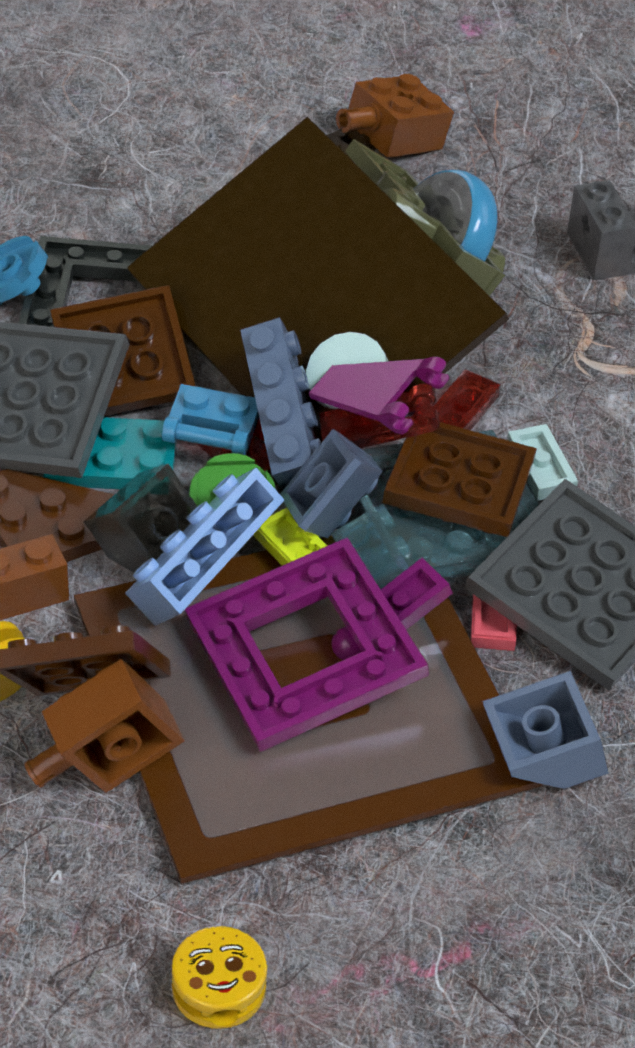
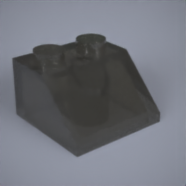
M164 464L138 473L89 516L84 523L107 557L134 573L150 558L153 557L155 560L159 558L164 552L160 545L178 529L183 532L190 525L186 518L197 505L170 465Z

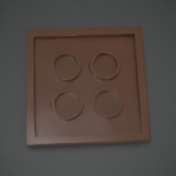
M169 285L50 309L53 327L126 334L129 347L104 416L173 402L181 384L195 386Z
M415 415L413 425L408 431L385 487L382 503L405 511H413L435 517L445 522H453L482 530L485 533L508 537L534 463L537 448Z
M122 625L104 627L101 629V635L83 637V634L78 632L60 633L54 636L53 642L39 644L33 639H18L8 642V648L0 649V674L36 696L71 692L96 676L100 670L111 666L120 659H123L145 681L171 678L169 658L135 631L130 630V627Z

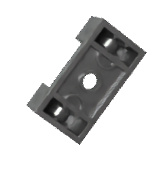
M610 180L574 185L567 234L593 280L635 274V211L628 212Z

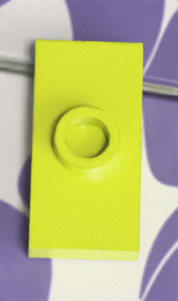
M287 507L271 515L253 534L282 566L327 546L316 534L306 532L300 528Z

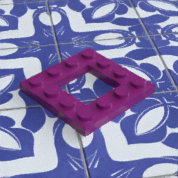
M348 537L185 608L187 621L260 752L429 676L427 662ZM328 597L361 652L281 688L249 632Z

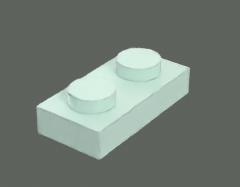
M547 424L508 432L507 440L537 448L527 481L537 501L544 500L564 479L577 486L578 480Z

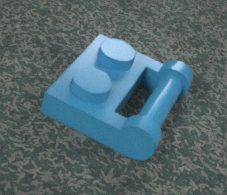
M181 384L169 417L167 416L164 421L162 441L175 444L177 440L229 449L232 450V453L246 455L259 419L255 397Z

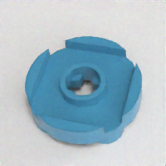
M29 236L16 237L0 245V305L20 293L23 296L32 294L41 284L38 277L45 268L48 255L36 240L33 242Z

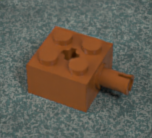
M401 74L396 77H375L372 80L356 82L348 109H340L337 112L336 124L339 130L342 129L343 133L357 130L360 134L365 133L370 138V143L386 158L443 149L454 111L442 101L440 96L432 93L424 86L418 77L412 74Z
M120 659L111 666L103 668L96 676L73 691L64 694L58 701L41 711L55 744L31 760L29 759L24 762V766L32 781L39 788L44 787L46 783L70 767L75 766L107 793L185 742L165 699L123 659Z

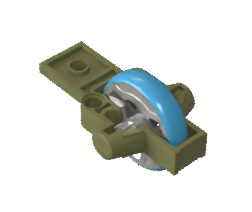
M353 139L345 152L355 164L490 296L505 276L503 274L505 257L492 246L497 229L498 213L495 198L486 183L467 171L450 169L437 172L418 184L407 170Z

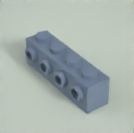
M277 318L240 331L271 473L283 491L319 447L321 441L319 438H315L313 427L318 426V421L311 402H307L305 391L310 389L308 378L303 366H299L297 355L301 354L298 337L294 330L288 332L282 320Z

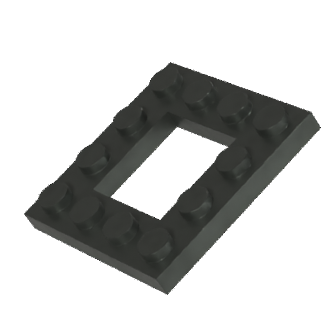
M40 236L39 245L48 255L44 270L38 277L41 281L40 286L36 291L24 298L18 324L53 327L50 309L67 305L73 276L138 282L130 274L127 267L152 247V245Z

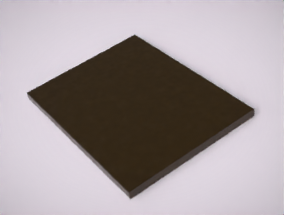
M308 117L302 120L127 267L130 274L145 290L170 286L181 330L240 395L255 397L240 330L280 318L288 332L295 331L301 347V354L297 355L299 366H303L305 372L310 356L320 343L333 335L355 332L366 334L377 341L388 361L440 357L446 362V367L441 372L444 374L509 320L507 313ZM416 376L396 402H402L408 406L430 386ZM310 389L305 391L307 402L312 403L318 421V426L313 427L315 438H319L321 443L332 429H335L359 447L384 426L380 421L353 412L340 413L334 409L325 408L318 401L310 398Z

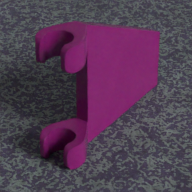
M440 357L332 365L311 389L309 395L313 400L380 421L395 433L404 434L413 425V421L405 418L409 413L407 404L396 402V400L417 376L435 389L442 388L450 378L448 374L441 373L446 367V362Z

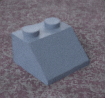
M332 429L280 495L300 528L306 532L329 538L335 529H340L345 525L351 515V509L361 497L373 491L378 483L379 475L383 471L369 454L335 429Z
M571 671L482 701L511 777L566 789L609 774L600 736Z

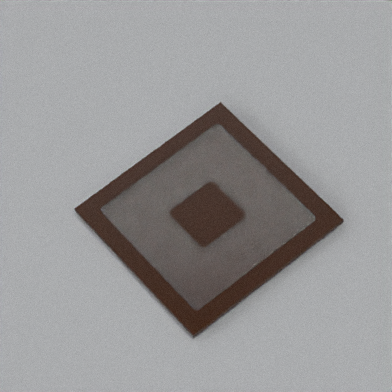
M407 518L333 534L329 538L320 537L327 546L348 537L380 589L423 557L430 564ZM267 550L231 558L187 607L282 565ZM136 581L74 595V602L87 636L101 635V629L108 626H128L130 630L135 631L170 659L171 678L146 682L165 699L185 742L139 771L181 884L543 786L540 783L511 777L482 702L499 696L449 598L445 599L406 630L427 662L429 676L260 752L187 621L185 610L180 615L154 626L125 594ZM328 597L249 632L281 688L343 661L332 650V638L337 630L346 625Z

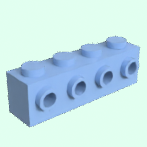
M257 468L237 478L233 474L224 478L212 491L216 497L209 504L207 501L203 502L187 516L186 519L190 522V525L183 532L180 529L176 530L160 545L164 552L157 560L153 557L150 558L134 572L133 577L137 581L125 594L154 626L180 615L284 502L282 496Z

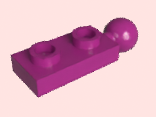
M423 557L381 589L406 630L453 594L449 583ZM346 626L336 631L332 638V650L338 658L345 660L361 652Z

